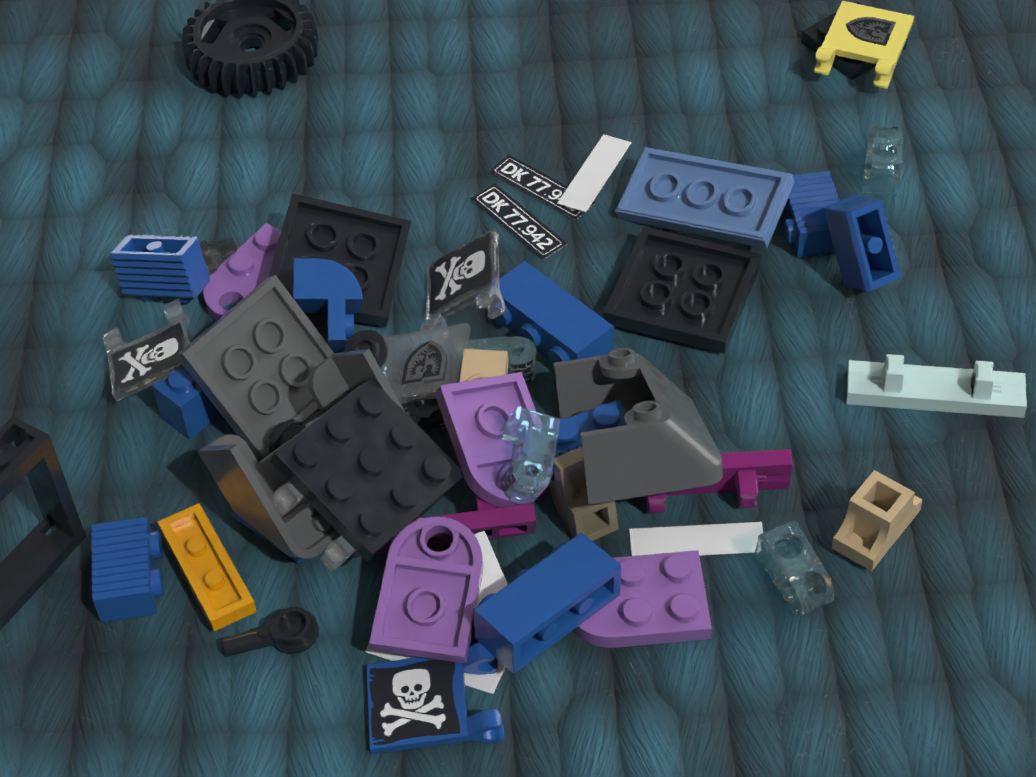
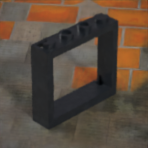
M13 416L0 428V502L27 475L44 520L0 566V631L86 538L50 436ZM14 441L16 447L12 446L10 443ZM52 526L56 527L57 530L50 537L45 535Z

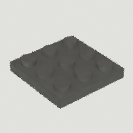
M274 275L263 281L179 352L176 357L234 432L246 441L256 459H261L270 453L269 437L277 424L292 418L303 422L319 408L309 390V377L312 370L334 354V352L278 277Z

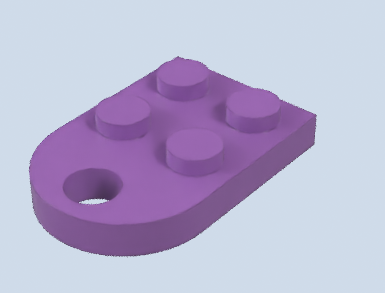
M265 223L209 276L211 281L205 286L203 294L207 311L214 321H217L229 311L223 309L226 305L239 303L269 277L281 230Z
M522 372L440 385L435 396L463 476L472 491L487 503L497 507L531 504L551 481L553 475L551 459H553V456L550 454L549 444ZM510 465L513 469V475L520 478L524 483V492H516L510 488L508 491L505 490L503 492L501 483L503 482L505 487V482L501 481Z
M428 517L409 524L395 537L389 549L369 641L371 650L466 664L474 624V609L478 603L484 565L480 544L472 531L465 525L446 517ZM437 533L448 534L453 539L452 545L442 552L429 549L427 542L430 537Z
M699 550L613 558L621 565L620 596L573 630L585 642L605 648L711 639L712 626Z

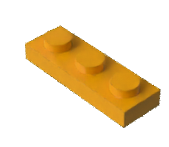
M200 503L158 521L164 540L214 632L257 612L252 596Z

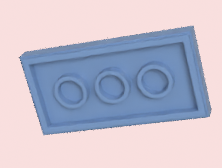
M644 147L615 212L618 219L767 249L795 181L793 174Z

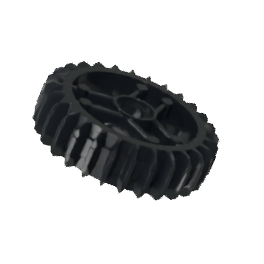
M216 0L214 4L205 2L204 10L196 9L195 17L187 19V26L183 28L182 48L186 65L193 78L200 81L202 87L210 86L214 93L223 89L226 96H229L232 92H238V95L242 98L246 92H253L257 97L259 91L267 90L271 94L272 88L277 86L284 90L287 81L296 83L298 74H307V68L314 65V58L318 55L319 40L313 15L308 11L305 4L299 3V0ZM249 47H260V49L251 52L243 51Z

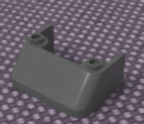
M618 348L610 351L608 355L553 363L559 419L568 418L594 409L599 405L620 400L627 412L624 416L625 426L580 432L588 505L713 485L723 478L722 456L692 399L642 355L635 353L630 348Z

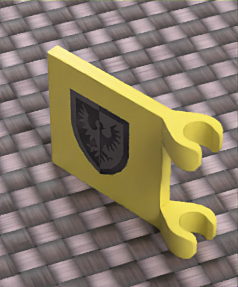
M842 1L822 46L816 52L815 59L817 63L814 73L829 75L835 55L876 64V76L873 86L888 89L894 68L911 30L915 16Z

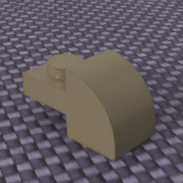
M576 448L551 459L555 479L549 483L551 496L557 512L572 538L582 532L590 540L594 541L618 530L615 501L588 505L582 448Z

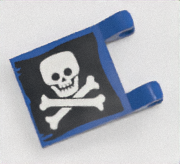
M480 643L469 647L466 664L417 657L366 665L371 754L463 741L496 743L504 738V726L498 710L488 709L470 717L467 716L464 673L486 675L494 674L498 670V659Z

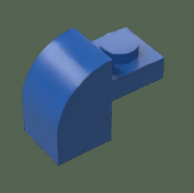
M294 258L293 299L304 313H327V344L334 353L344 352L345 340L350 339L354 334V314L345 313H361L362 291L356 277L345 266L332 260Z

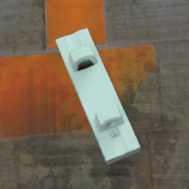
M887 354L885 363L849 360L846 397V404L1019 418H1024L1027 408L1025 373L993 371V362L975 361L974 369L903 364V355Z

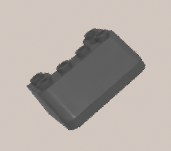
M370 349L334 353L318 364L310 374L309 390L322 414L370 377L404 411ZM236 435L219 436L197 451L233 511L286 555L299 559L314 558L342 537L270 462L275 451L258 462L246 441Z

